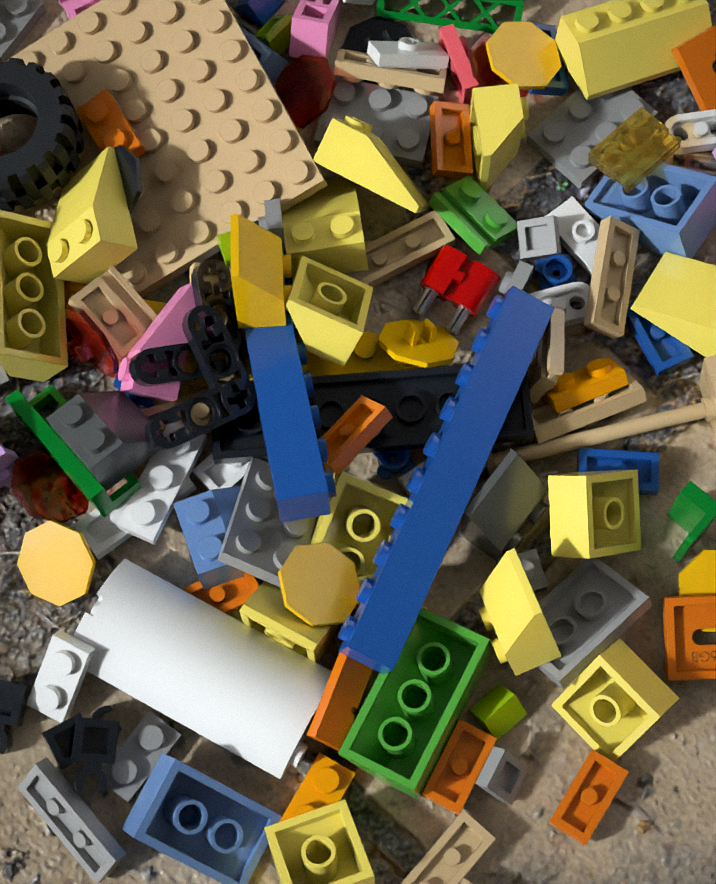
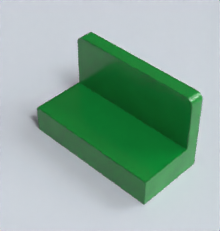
M689 481L682 489L667 513L669 518L689 533L672 557L678 563L707 531L716 518V501L692 481Z

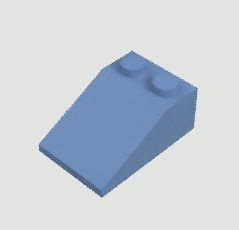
M621 152L582 206L587 213L599 220L612 216L640 230L638 243L656 254L663 256L665 252L692 259L716 225V176Z
M241 486L213 489L173 503L203 590L241 578L246 573L217 560Z
M161 753L121 829L144 844L222 884H248L268 845L264 827L278 823L282 816L179 760Z

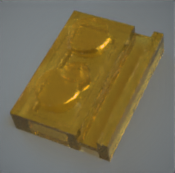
M640 107L588 153V161L614 183H620L624 187V191L629 193L680 148L682 139L679 136L674 137L670 134L669 128Z

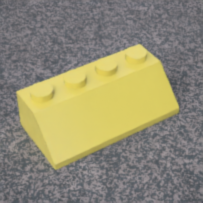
M612 0L563 15L560 18L555 37L559 56L587 101L681 71L671 49L712 26L709 4L707 0Z
M0 210V365L9 376L45 382L68 367L64 280L53 278L46 245L52 222Z

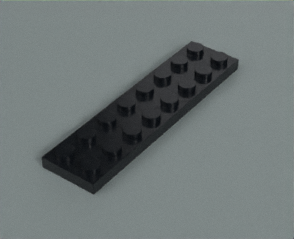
M463 365L311 376L314 396L308 397L309 404L318 405L321 420V429L315 430L317 439L321 438L363 395L386 406L393 418L359 454L424 449L433 432L439 433L444 420L439 418L440 412L450 396L455 398L460 386L455 384V380ZM526 372L495 443L534 440L535 433L528 372ZM229 382L232 395L227 398L230 405L237 404L241 408L239 401L244 398L242 391L235 392ZM257 399L252 410L212 430L214 464L250 462L253 458L262 461L268 460Z

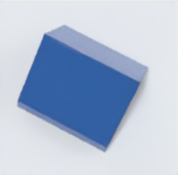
M240 0L235 5V10L263 26L282 7L285 0Z

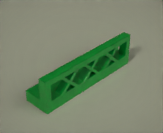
M378 0L376 17L440 26L454 24L455 28L494 33L500 25L496 23L490 12L500 4L516 6L514 22H521L525 0H474L482 13L471 21L461 19L454 9L463 0H455L451 4L448 0H441L446 8L436 16L427 15L418 4L420 0H409L410 3L400 11L385 9L386 0ZM481 1L493 4L486 9ZM414 6L418 13L406 11ZM450 11L454 18L442 16ZM484 16H486L490 23L478 21L482 19Z
M52 384L29 402L18 389L5 398L19 420L103 517L107 516L142 488L139 481L130 473L124 478L127 483L110 496L107 494L101 484L54 432L47 419L42 418L38 413L39 410L52 400H55L58 404V409L67 403V400Z

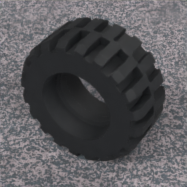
M0 58V118L13 114H26L34 116L38 120L33 135L25 145L10 154L0 156V210L7 212L15 211V206L19 205L24 210L36 206L35 201L44 198L46 202L55 196L53 190L58 186L64 188L71 180L68 173L69 171L75 172L81 161L77 153H81L84 148V139L81 135L83 131L81 120L65 88L61 86L59 80L51 72H45L43 66L34 62H29L26 66L23 59L9 58L8 62H3Z

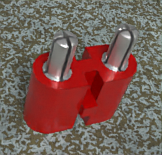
M444 245L420 283L424 292L413 310L417 314L424 316L436 297L444 302L452 303L453 307L457 310L446 326V329L456 335L468 316L474 318L478 316L501 277L484 264L476 260L473 262L468 259L466 254L451 246Z

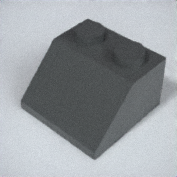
M120 390L79 393L46 418L54 432L106 492L160 450L151 446L146 440L145 425L149 419ZM159 430L156 431L158 438L165 437Z
M510 450L466 507L459 530V535L495 561L500 559L508 550L515 548L516 551L525 537L520 534L521 530L528 521L535 525L548 507L543 502L548 489L514 450Z

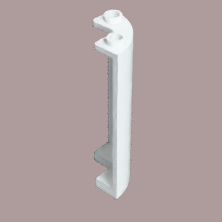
M124 559L97 592V596H99L98 601L94 604L90 614L85 612L73 637L96 648L87 671L281 779L290 765L297 768L308 749V745L303 743V740L311 725L332 671Z

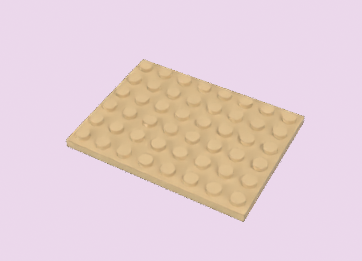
M100 0L10 57L23 59L26 66L29 62H34L43 66L45 72H51L59 80L61 86L65 88L75 110L105 88L109 90L147 150L138 157L141 162L142 193L130 215L138 249L115 266L117 271L141 298L189 270L194 262H202L220 251L216 236L230 232V214H239L259 225L258 217L265 216L264 200L280 199L281 213L328 185L319 167L313 161L309 149L226 0ZM82 120L83 131L81 135L84 139V148L81 153H77L81 161L75 172L69 171L71 177L75 176L101 153Z

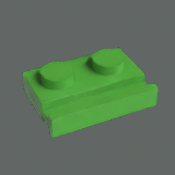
M470 175L445 187L443 192L434 193L428 203L479 256L486 249L496 247L513 237L517 232V222Z

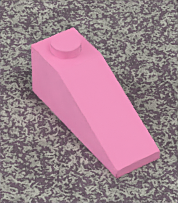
M300 0L292 16L290 57L300 58L308 63H325L334 42L344 6L343 0Z
M191 283L177 290L128 352L127 358L124 357L118 370V380L122 381L120 392L160 402L177 400L181 382L151 387L141 386L131 378L129 364L137 353L148 348L188 343L183 332L182 321L185 314L196 307ZM182 351L178 357V364L182 370L187 351ZM146 357V363L140 365L141 371L148 372L150 378H152L153 372L168 368V360L152 364L149 358Z

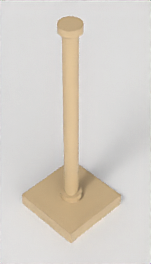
M716 355L706 357L703 361L699 380L703 396L701 403L550 439L540 444L533 443L513 448L512 450L527 462L705 418L707 422L710 421L716 440ZM511 449L493 454L490 452L486 461L489 475L493 474Z

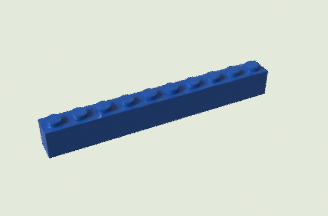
M512 286L503 296L497 294L492 300L486 313L491 320L486 329L481 328L471 345V350L475 351L471 363H464L456 377L455 384L460 386L455 398L450 396L440 412L439 418L444 420L439 433L433 432L424 447L423 454L428 456L422 469L419 467L415 469L407 484L406 489L411 491L406 505L399 504L390 521V526L395 528L389 542L383 540L375 553L373 563L378 565L372 579L366 577L358 590L355 599L361 602L354 617L349 615L341 627L338 638L343 640L338 652L382 674L394 670L555 309L554 307L515 286Z

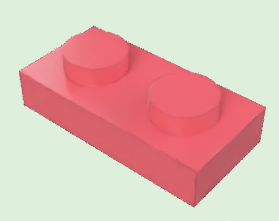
M454 24L440 27L438 44L450 56L447 70L461 104H469L471 106L472 88L482 87L480 72L477 66L471 67L468 60L470 53L467 41L464 36H458Z

